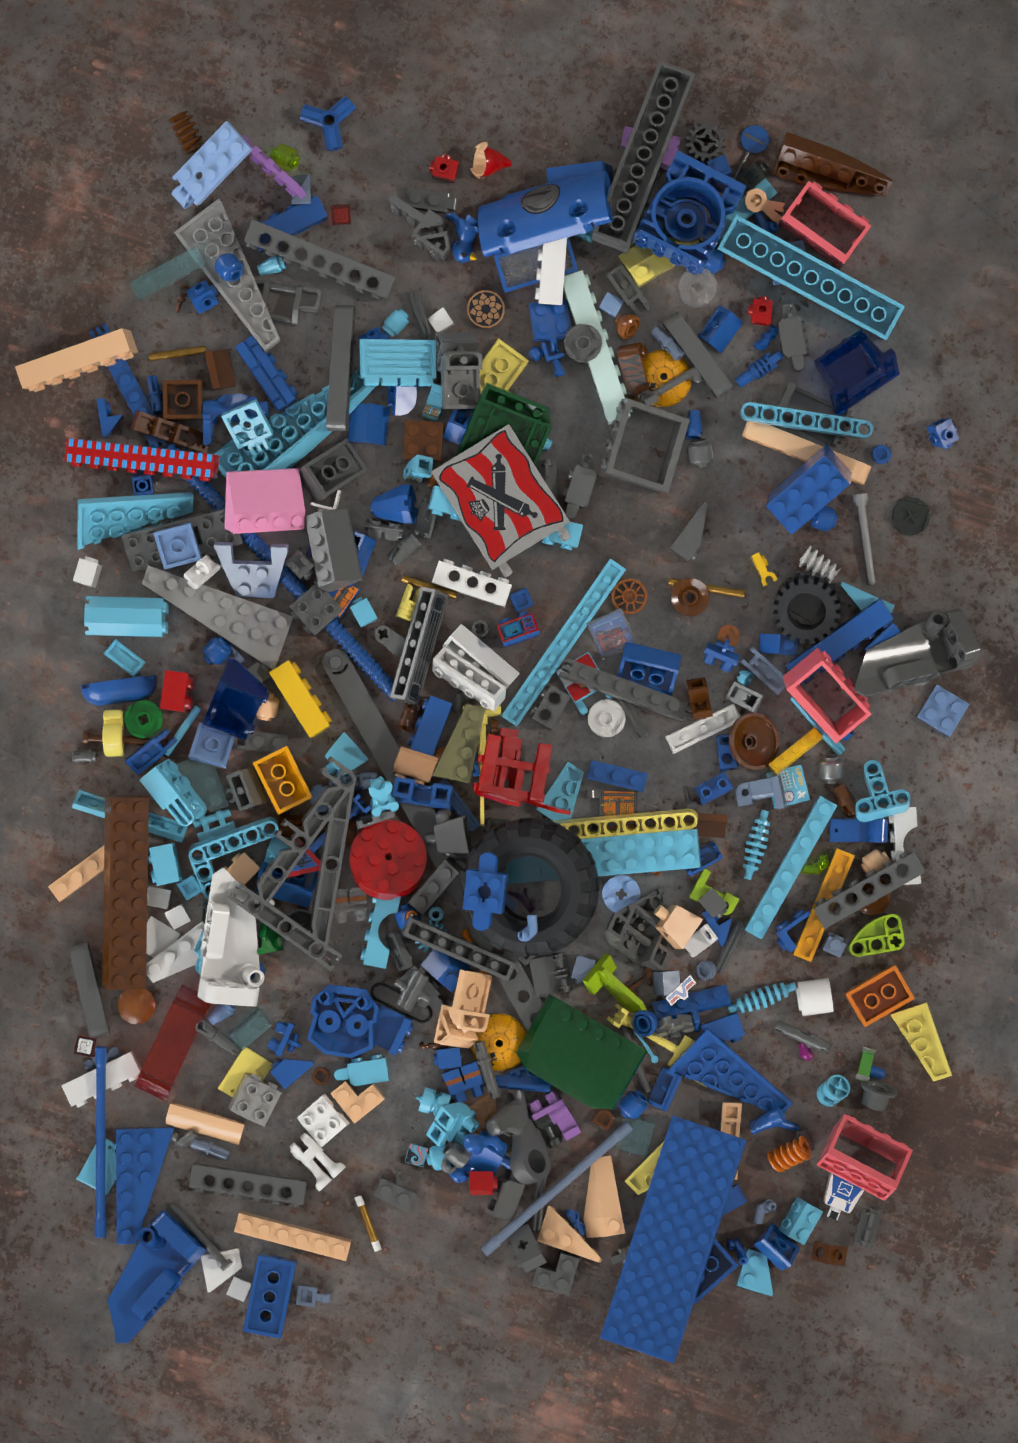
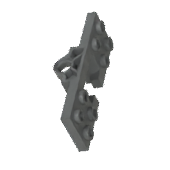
M225 508L199 515L179 516L156 526L124 533L121 537L131 570L134 572L146 569L148 566L162 565L153 534L154 531L191 522L192 527L196 529L200 544H198L200 554L215 551V542H232L233 546L243 544L241 533L233 534L225 529Z

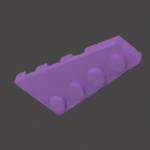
M243 136L253 149L250 152L251 156L249 158L257 166L260 163L262 165L261 169L267 175L273 174L275 176L273 179L280 186L284 184L286 186L285 190L291 196L297 195L302 200L307 194L301 186L285 171L281 170L273 160L268 158L260 148L254 146L248 137Z

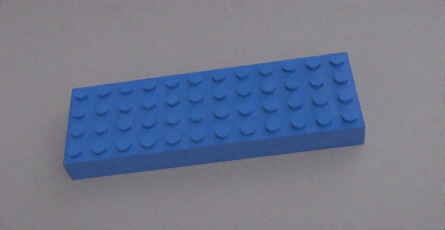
M672 1115L600 1336L601 1339L671 1363L676 1362L747 1140Z

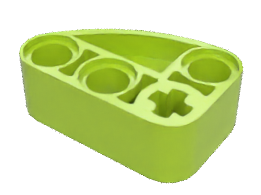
M885 914L866 923L849 942V953L856 957L901 949L905 944L900 917L895 914ZM890 917H894L897 921L896 926L893 928L887 925V920ZM894 936L897 939H900V942L897 943V946L890 943V940H893ZM875 939H879L881 942V946L877 950H873L871 947V943ZM859 942L862 945V950L859 953H854L852 946Z

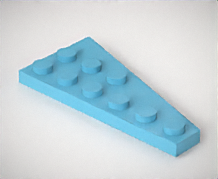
M193 492L78 499V550L84 548V545L93 542L94 545L101 543L102 539L108 537L116 538L124 533L140 530L142 526L158 524V521L166 518L173 519L192 513Z

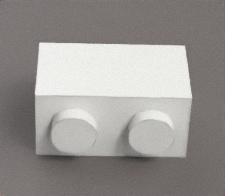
M85 556V559L79 558L73 581L96 588L102 566L94 558Z

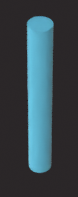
M196 705L173 736L178 741L165 753L168 757L201 711Z

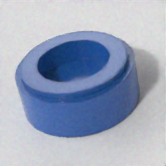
M877 445L872 450L871 457L875 463L885 464L891 457V451L886 445Z

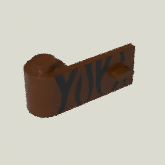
M641 342L617 348V356L628 399L641 402L638 400L639 394L647 389L650 390L643 365L648 351L647 347Z

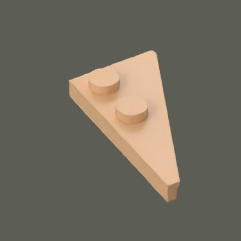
M548 1206L537 1241L601 1263V1257L584 1241L585 1239L555 1211L554 1207Z

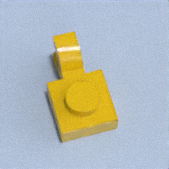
M758 552L751 556L761 576L763 587L767 585L765 580L767 576L772 577L773 581L778 580L774 573L767 572L766 566H768V562L764 555L760 556Z

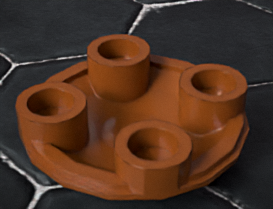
M147 989L125 990L118 999L120 1016L131 1024L147 1022L153 1016L156 1009L155 999Z

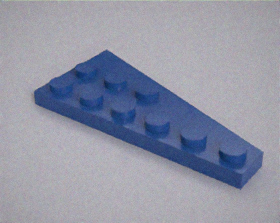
M708 1027L668 1068L671 1072L679 1073L685 1078L698 1081L711 1089L736 1097L742 1102H748L766 1112L778 1107L785 1112L793 1104L791 1099Z
M174 1127L116 1128L117 1244L137 1243L138 1233L142 1228Z

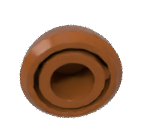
M619 314L616 317L614 323L617 325V332L622 339H629L637 332L640 326V318L638 316Z

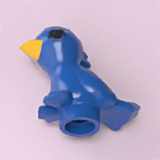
M455 212L447 213L445 218L454 222L459 238L458 242L453 240V245H451L455 260L459 263L476 260L477 257L473 252L472 242L477 232L479 233L478 221L468 214L462 219Z

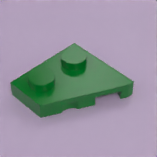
M261 922L259 938H263L262 948H257V955L284 950L283 937Z

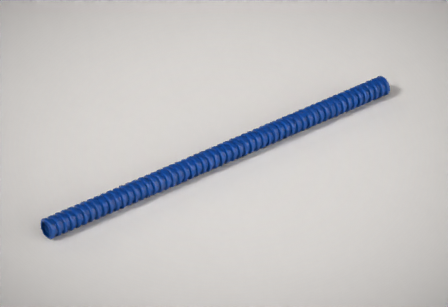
M174 443L166 448L169 450H180L175 448L176 445ZM192 476V480H186L187 483H191V487H195L194 490L198 491L200 496H203V500H207V504H210L212 509L219 510L225 508L224 496H220L221 493L216 492V488L212 487V483L200 481L198 476ZM257 532L241 533V537L244 540L243 543L248 544L247 547L252 549V553H256V557H260V561H272L269 545H266L265 541L261 540L260 535H256ZM284 563L280 583H284V587H288V591L293 593L292 596H296L299 599L309 588H306V585L301 583L302 580H298V576H294V572L290 571V567H286V563ZM333 619L325 626V631H328L329 635L334 637V641H338V645L341 644V648L346 650V654H350V658H354L353 661L358 663V667H362V671L367 672L366 675L370 676V680L375 681V685H379L378 688H381L382 692L387 694L386 697H390L394 680H391L392 677L387 676L388 673L384 672L382 667H379V663L374 662L375 659H372L371 655L366 653V649H362V645L359 646V642L354 640V636H350V632H346L347 629L342 627V623H338V619Z

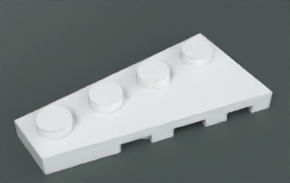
M204 921L146 964V974L153 983L196 965L198 957L194 953V948L204 929Z

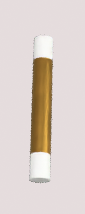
M362 1195L355 1197V1201L373 1249L376 1252L382 1248Z

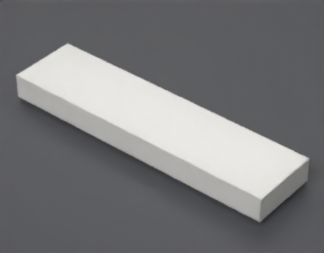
M733 703L713 713V717L698 720L665 738L672 753L675 754L732 726L740 717V714Z

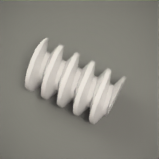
M810 545L799 560V567L802 568L806 565L805 571L813 570L812 576H815L816 572L820 573V578L824 579L826 576L830 579L829 583H831L840 569L835 570L836 563L829 566L830 559L823 561V554L817 557L818 550L811 553L812 546Z

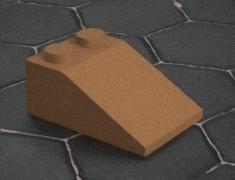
M401 746L398 749L391 772L395 773V777H409L415 780L416 783L424 785V783H429L438 758Z

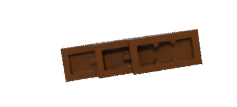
M136 411L131 426L132 430L207 454L209 445H203V432L141 411Z

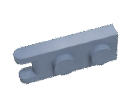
M751 647L750 651L755 654L748 663L743 658L739 661L778 696L786 687L783 680L784 674L755 648Z

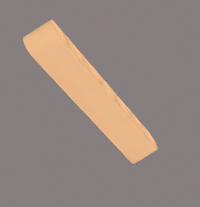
M747 421L742 436L746 439L803 462H806L823 447L767 424ZM833 451L852 472L851 481L864 485L871 466Z

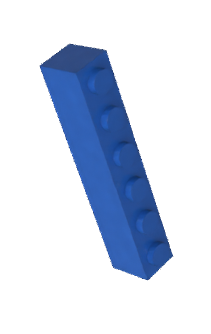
M880 597L834 629L830 636L827 634L824 640L817 641L786 663V667L790 671L816 648H819L822 652L825 650L832 658V662L834 660L838 662L845 657V652L850 649L854 651L860 647L862 640L865 638L870 640L877 634L876 631L881 627L885 629L893 623L891 620L894 619V615ZM820 666L816 671H814L801 683H809L811 680L814 679V674H816L818 671L820 673H823L824 671H826V669L823 666Z

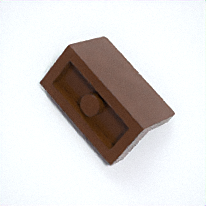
M229 350L205 351L213 390L217 391L235 387L236 381Z

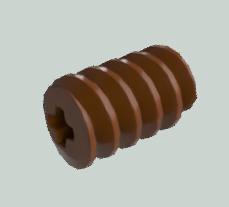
M188 111L178 113L169 119L170 124H174L172 129L177 131L175 136L180 138L178 142L180 145H183L181 149L183 152H186V155L198 151L204 144L198 142L202 139V136L195 135L199 132V129L192 128L196 125V122L189 121L193 118V115H186Z

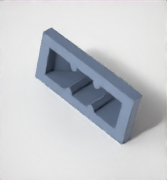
M310 173L292 176V179L307 194L302 200L297 195L292 196V204H311Z

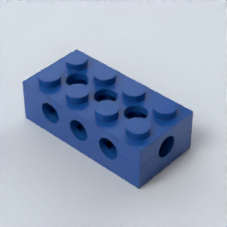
M259 1253L243 1332L281 1339L297 1260ZM275 1272L278 1274L279 1279L273 1281L270 1279L269 1274ZM268 1291L273 1292L275 1299H267L265 1293ZM264 1310L269 1311L271 1318H264L261 1312Z

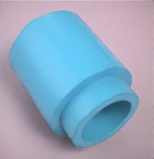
M395 309L383 322L384 325L381 328L393 338L409 323L407 320L409 316L402 309L399 311Z

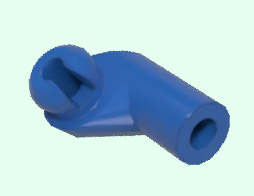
M762 211L753 214L758 227L771 234L776 233L779 229L777 222L765 220Z

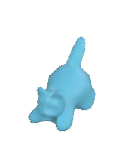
M381 776L376 779H370L369 794L372 797L370 801L372 815L379 817L381 812L385 810L396 812L399 804L392 797V783L390 781L385 782Z

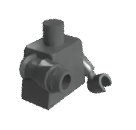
M438 809L435 815L436 824L434 825V832L425 833L426 844L436 843L438 852H443L445 856L453 860L467 859L473 847L466 814L451 818L452 810Z

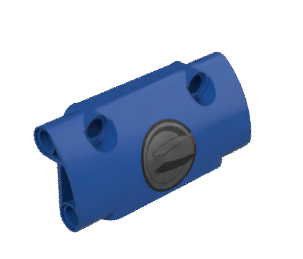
M607 171L587 176L580 174L508 194L502 200L479 206L478 230L484 256L488 257L503 251L507 254H512L563 238L590 232L594 225L600 226L613 222L612 211L607 201L611 186Z

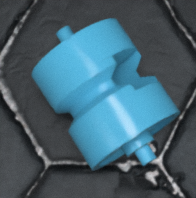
M833 1075L817 1088V1098L824 1106H835L848 1096L850 1084L845 1077Z
M425 1087L423 1095L416 1097L420 1102L418 1111L427 1114L433 1112L434 1116H437L442 1106L449 1105L451 1095L442 1092L436 1094V1090Z

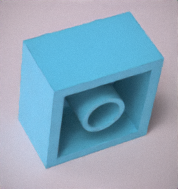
M175 843L149 848L148 862L153 865L154 871H151L153 883L156 882L157 886L183 880Z

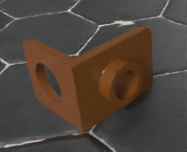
M815 1241L811 1259L825 1264L844 1266L848 1247ZM819 1247H822L824 1250L821 1258L817 1254Z

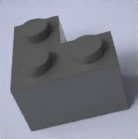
M560 1251L556 1269L543 1265L535 1269L532 1286L569 1296L579 1256Z

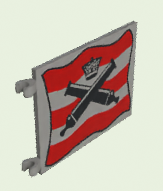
M509 424L431 471L490 568L493 570L499 566L504 577L512 574V570L506 561L555 531L558 532L563 542L571 537L564 527L570 523L569 519Z

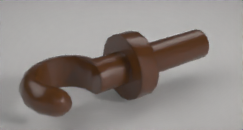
M183 284V285L180 286V288L186 287L187 290L190 289V288H189L187 285H185V284ZM180 293V296H177L176 300L178 302L175 312H180L182 303L186 301L184 296H187V293Z
M434 1040L433 1043H428L427 1045H423L424 1042L419 1043V1047L422 1049L433 1047V1050H436V1048H449L448 1045L434 1043Z

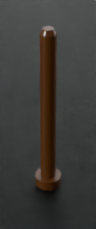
M84 731L83 744L88 745V742L103 743L102 735L89 734V731ZM123 736V743L144 745L151 738L143 739ZM162 739L160 743L164 746L168 740Z

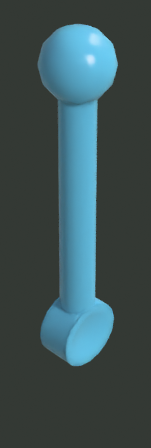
M633 1030L634 1035L638 1036L651 1056V1061L657 1063L658 1057L653 1054L644 1038Z

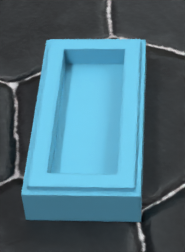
M117 639L112 642L104 655L133 677L138 674L146 663Z

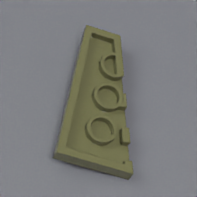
M469 704L465 705L432 776L470 783L485 708Z

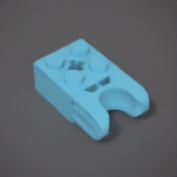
M170 759L155 766L139 780L163 810L167 808L180 825L188 826L195 819H200L205 815L207 810L205 803L191 787L190 781L179 772L178 766Z

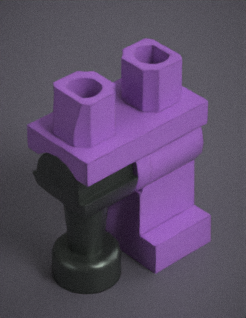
M554 1090L551 1093L545 1094L549 1102L548 1105L542 1107L538 1099L529 1103L533 1120L549 1139L547 1141L549 1148H553L563 1142L560 1135H555L552 1128L555 1124L559 1126L566 1141L581 1133L562 1097L559 1098Z

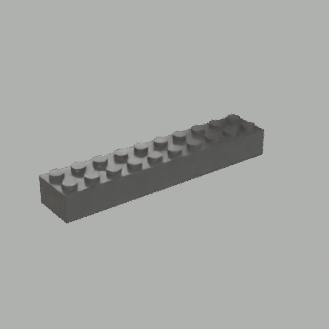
M659 60L610 187L607 201L612 211L613 222L595 226L592 233V241L625 253L629 252L635 231L639 226L694 83L695 73Z

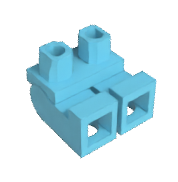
M461 1102L442 1106L426 1135L438 1147L443 1146L446 1140L458 1142L464 1146L463 1138L468 1135L466 1132H475L480 1125L475 1119L477 1113Z

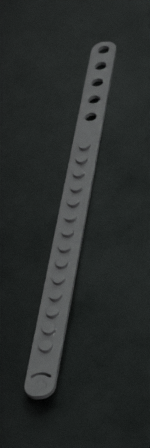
M333 649L323 657V667L386 780L392 783L393 790L396 777L394 776L395 773L391 771L399 746L348 655L343 650ZM348 664L347 669L343 673L338 675L332 674V672L341 671ZM399 802L414 830L421 836L426 851L437 869L449 857L445 856L443 852H438L436 843L427 845L425 841V833L434 832V825L436 824L434 808ZM454 860L463 869L465 868L463 860ZM461 873L448 890L479 946L492 951L494 946L489 944L490 942L481 934L477 933L471 925L467 912L463 909ZM504 951L502 956L516 963L514 969L517 972V976L508 981L497 978L528 1031L532 1025L530 1016L533 1013H539L543 1003L540 997L536 998L534 987L518 958L513 953ZM526 990L530 995L529 1000L526 1002L519 1001L517 998L518 992Z

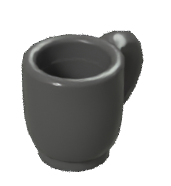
M450 1141L443 1150L445 1157L441 1162V1168L447 1174L453 1173L457 1167L460 1169L467 1164L472 1153L467 1152L462 1144ZM447 1159L454 1165L453 1167L447 1165Z

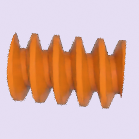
M800 1136L799 1140L795 1138L792 1143L787 1142L786 1146L781 1145L780 1149L776 1147L774 1151L770 1150L768 1152V1160L771 1166L778 1172H783L785 1169L796 1166L798 1163H802L811 1157V1148L804 1136Z

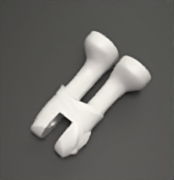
M303 1133L300 1138L307 1145L308 1149L304 1152L294 1142L290 1145L291 1153L313 1173L317 1180L315 1187L320 1192L332 1179L314 1162V1157L322 1163L333 1179L346 1166L341 1162H333L314 1139L308 1134Z

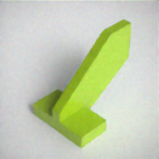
M604 953L582 980L590 994L595 995L603 986L631 1013L635 1014L640 1010H647L643 1001L613 975L617 967L609 954Z

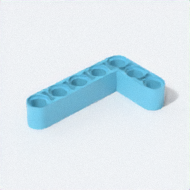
M265 817L191 845L189 860L202 893L207 899H209L210 892L206 890V887L211 885L212 874L215 873L210 860L274 837L275 831L279 830L278 821L274 817ZM271 823L275 828L272 831H268L265 829V825ZM249 830H254L257 832V835L251 838L246 833ZM233 836L239 839L236 844H231L228 840ZM213 843H218L221 848L215 851L210 846ZM200 850L203 854L200 857H195L192 852ZM203 867H206L209 869L210 872L206 875H203L199 872V870Z

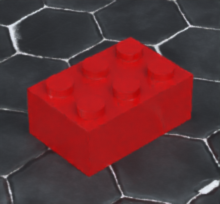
M165 670L160 709L188 713L189 709L192 710L193 698H190L191 690L194 691L196 679L193 678V675Z

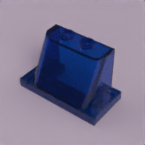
M861 329L850 337L843 339L838 345L828 349L825 354L814 360L815 367L831 388L829 389L833 412L837 416L900 374L894 350L890 348L883 353Z

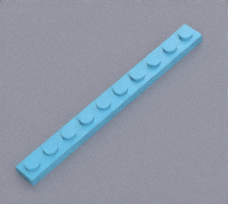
M612 559L608 561L501 715L504 719L516 727L519 725L626 570Z

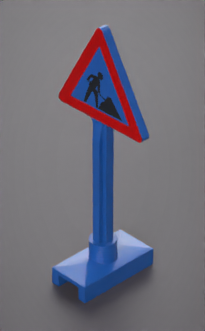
M357 793L352 799L353 803L349 819L361 811L367 813L371 809L369 805H365L362 799H359L361 796ZM325 832L309 846L288 877L319 870L320 860L314 855V852L323 845ZM298 837L295 839L296 846L304 844Z

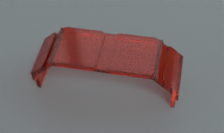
M184 984L180 987L134 1086L164 1101H167L173 1083L198 1032L195 1028L196 1024L204 1019L212 1004L197 997V990Z

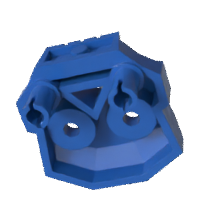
M329 984L322 992L312 998L311 1014L314 1017L307 1039L327 1055L349 1058L359 1056L375 1048V1024L379 1022L381 1008L371 998L367 989ZM342 1002L353 1004L346 1010ZM328 1018H332L333 1023L331 1025L327 1024ZM356 1022L361 1023L360 1029L355 1028Z

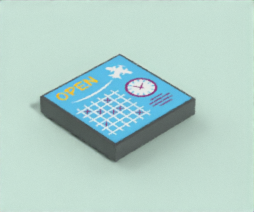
M802 763L789 766L777 775H781L787 806L811 801ZM772 771L764 773L765 778L776 776ZM770 797L773 810L777 809L775 798Z

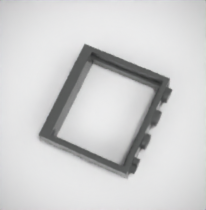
M628 398L621 399L619 406L616 407V419L611 424V436L605 444V456L600 461L602 462L600 473L661 493H668L690 419ZM631 407L675 421L657 483L613 469Z

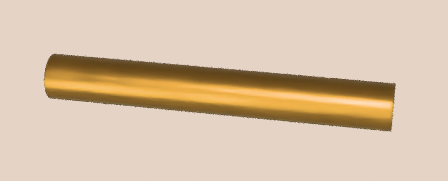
M206 345L150 353L149 360L155 361L204 354L207 351Z
M403 575L401 582L419 588L436 589L453 599H456L458 594L457 591L407 575Z

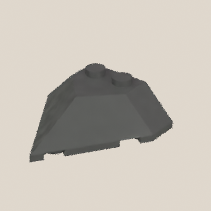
M664 886L612 914L605 929L608 944L634 963L660 972L664 970L670 956L666 939L656 929L660 918L654 914L655 909L659 905L666 908V905H663L662 897Z

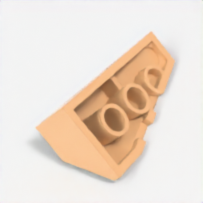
M611 1155L600 1157L590 1168L583 1217L587 1238L608 1237L625 1233Z

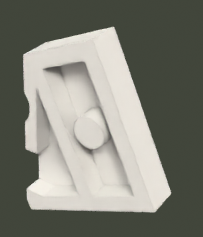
M239 1248L220 1251L227 1260L231 1259L233 1262L225 1271L220 1269L221 1264L211 1253L202 1255L201 1260L208 1292L213 1291L243 1267Z

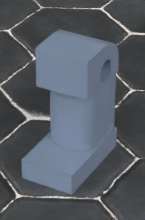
M781 775L742 783L736 789L738 807L756 803L755 800L774 797L777 810L787 808ZM745 789L749 791L748 795L745 794Z

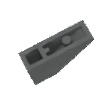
M707 502L702 504L670 547L672 551L687 562L690 559L694 561L700 553L698 548L701 545L708 506Z

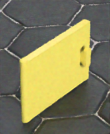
M243 1046L240 1054L218 1086V1089L233 1098L245 1073L248 1075L251 1073L257 1074L262 1077L261 1081H263L272 1068L271 1065L273 1063Z

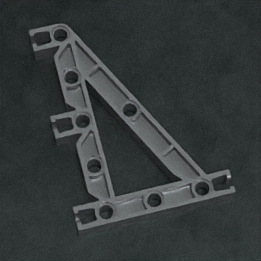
M330 756L326 762L328 764L334 763L340 768L336 776L327 773L328 769L326 767H322L319 772L333 781L335 785L326 786L302 818L303 830H300L284 819L281 825L283 827L288 825L294 830L291 838L287 839L282 836L281 830H276L274 835L290 847L280 849L256 882L257 893L239 881L235 888L243 889L249 896L244 902L235 898V893H230L228 898L332 971L334 963L330 961L328 964L322 959V956L325 955L326 951L333 953L337 961L343 956L328 945L356 777L351 770ZM344 773H348L350 776L347 783H341L340 777ZM320 805L327 806V812L323 815L317 812ZM326 824L310 918L311 931H309L269 902ZM299 836L304 837V844L296 846L295 839ZM328 859H335L336 864L333 868L326 867ZM275 868H281L282 874L279 877L272 876V871ZM253 899L259 901V906L255 909L249 907V903ZM283 922H290V928L287 931L280 929ZM314 944L321 945V950L318 953L312 952Z

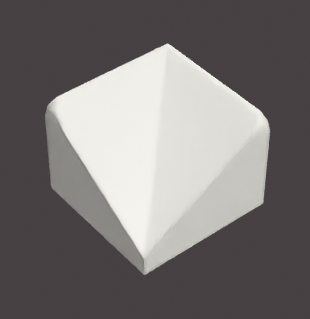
M441 308L428 318L436 333L443 332L454 325L444 308Z

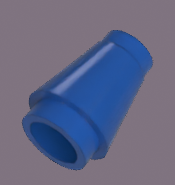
M689 410L687 419H690L685 437L687 439H700L701 434H703L700 411Z

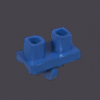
M727 638L725 643L718 640L716 645L708 642L704 652L706 653L704 662L713 665L716 658L723 661L720 668L729 673L737 665L740 655L734 653L735 647L729 645L730 639Z
M278 1021L274 1031L284 1036L281 1041L271 1038L268 1044V1048L276 1052L275 1055L281 1057L287 1043H289L287 1049L289 1052H293L295 1046L301 1047L302 1044L297 1042L299 1034L294 1033L292 1039H290L295 1026L294 1023L289 1022L288 1024Z

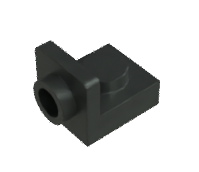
M758 160L753 162L737 177L742 184L746 185V189L749 191L769 177L770 173L768 172V166Z

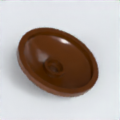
M752 712L740 716L734 722L729 734L731 753L737 763L746 769L761 770L768 767L776 758L779 750V734L776 726L767 716L761 713Z

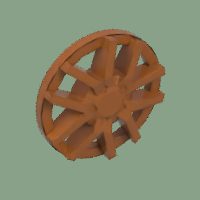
M632 578L619 581L612 591L613 605L624 614H635L641 611L647 602L645 586L640 581ZM624 582H632L630 588ZM634 583L639 585L636 591L632 589ZM620 584H623L626 590L624 592L617 588ZM641 587L643 589L644 595L637 594ZM616 589H617L622 595H619V596H616V597H615ZM637 596L644 597V601H637ZM622 598L623 602L616 604L615 599ZM625 603V610H622L619 606ZM635 603L641 604L638 609H635ZM628 604H632L633 611H628Z

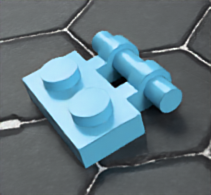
M229 809L217 810L216 813L209 816L204 815L193 822L195 828L202 826L204 829L203 832L197 833L199 842L236 828L234 821L226 824L225 818L231 816ZM219 820L220 826L210 829L209 823ZM233 836L228 841L231 843L239 839ZM213 843L210 847L211 849L219 847L220 845L218 843Z

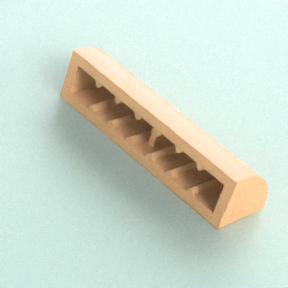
M173 1102L170 1103L165 1121L166 1125L187 1131L193 1129L197 1134L236 1145L240 1144L245 1127L243 1122Z

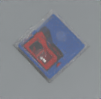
M622 608L586 623L602 660L622 652L625 642L637 644Z

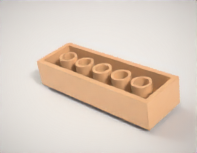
M122 328L18 365L15 368L22 389L38 392L44 390L45 385H58L63 383L62 379H75L80 377L82 372L91 373L97 371L98 366L105 365V367L116 364L115 360L123 359L124 361L134 357L133 354L138 353L131 330Z

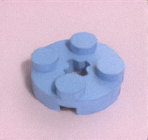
M616 875L604 884L602 899L611 911L617 912L639 900L640 889L637 882L631 877ZM620 889H624V892L627 893V896L623 897L622 900H619V896L616 895V892H619Z

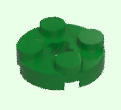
M141 700L128 707L125 712L124 721L128 731L133 736L143 739L150 738L160 731L163 725V714L155 703ZM147 714L149 722L144 723V725L140 724L139 716Z

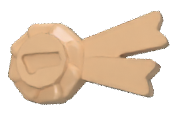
M758 188L746 192L744 203L748 210L752 212L763 211L773 222L775 221L779 224L782 216L774 210L784 212L783 207L785 203L767 200L766 193Z

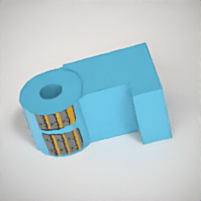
M433 383L422 417L437 422L442 411V386Z
M417 454L405 466L404 479L420 483L424 477L430 478L432 476L433 458Z

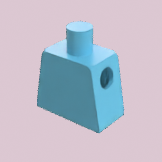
M345 732L342 733L325 755L327 759L330 756L351 771L369 760ZM329 763L325 766L328 769L326 772L330 775L340 770L334 763Z

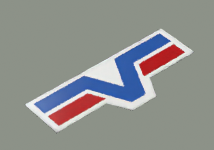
M691 975L666 997L671 1006L679 998L685 1000L688 997V990L696 983Z

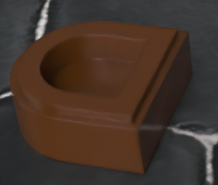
M599 1109L591 1122L608 1131L614 1121V1116L609 1109Z

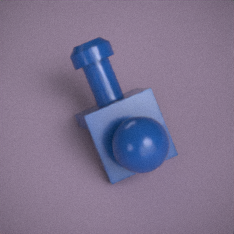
M545 342L541 343V348L532 347L529 350L531 360L538 361L544 354L546 364L553 363L555 377L565 375V370L562 369L560 360L565 358L564 352L552 353L551 346Z

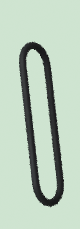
M382 982L375 983L371 987V996L376 1001L394 1009L395 1011L419 1023H426L431 1019L432 1010L429 1006L425 1007L429 1011V1017L426 1020H419L409 1015L408 1013L380 1000L379 998L375 997L373 993L374 988L378 985L385 986L398 994H400L401 991Z

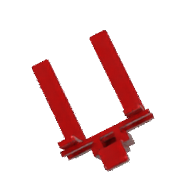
M502 727L500 728L499 736L487 735L484 755L479 754L478 762H482L479 783H473L472 790L475 791V795L507 805L520 807V802L556 813L570 815L571 811L544 803L545 794L543 793L547 773L549 774L551 767L549 766L552 745L539 743L535 763L519 760L522 739L518 738V730ZM501 739H502L503 741H502V747H501L500 757H498L500 742H501ZM525 770L533 771L530 792L522 790ZM505 779L510 780L508 788L504 787Z

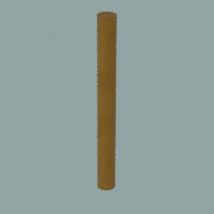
M669 578L668 585L675 586L681 579ZM705 584L708 591L712 593L741 598L745 596V590Z

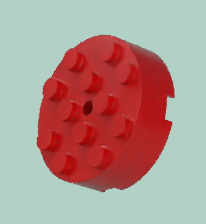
M384 820L364 827L353 840L349 857V867L354 882L363 892L381 900H393L414 891L424 877L427 862L426 847L421 836L409 825L396 820Z

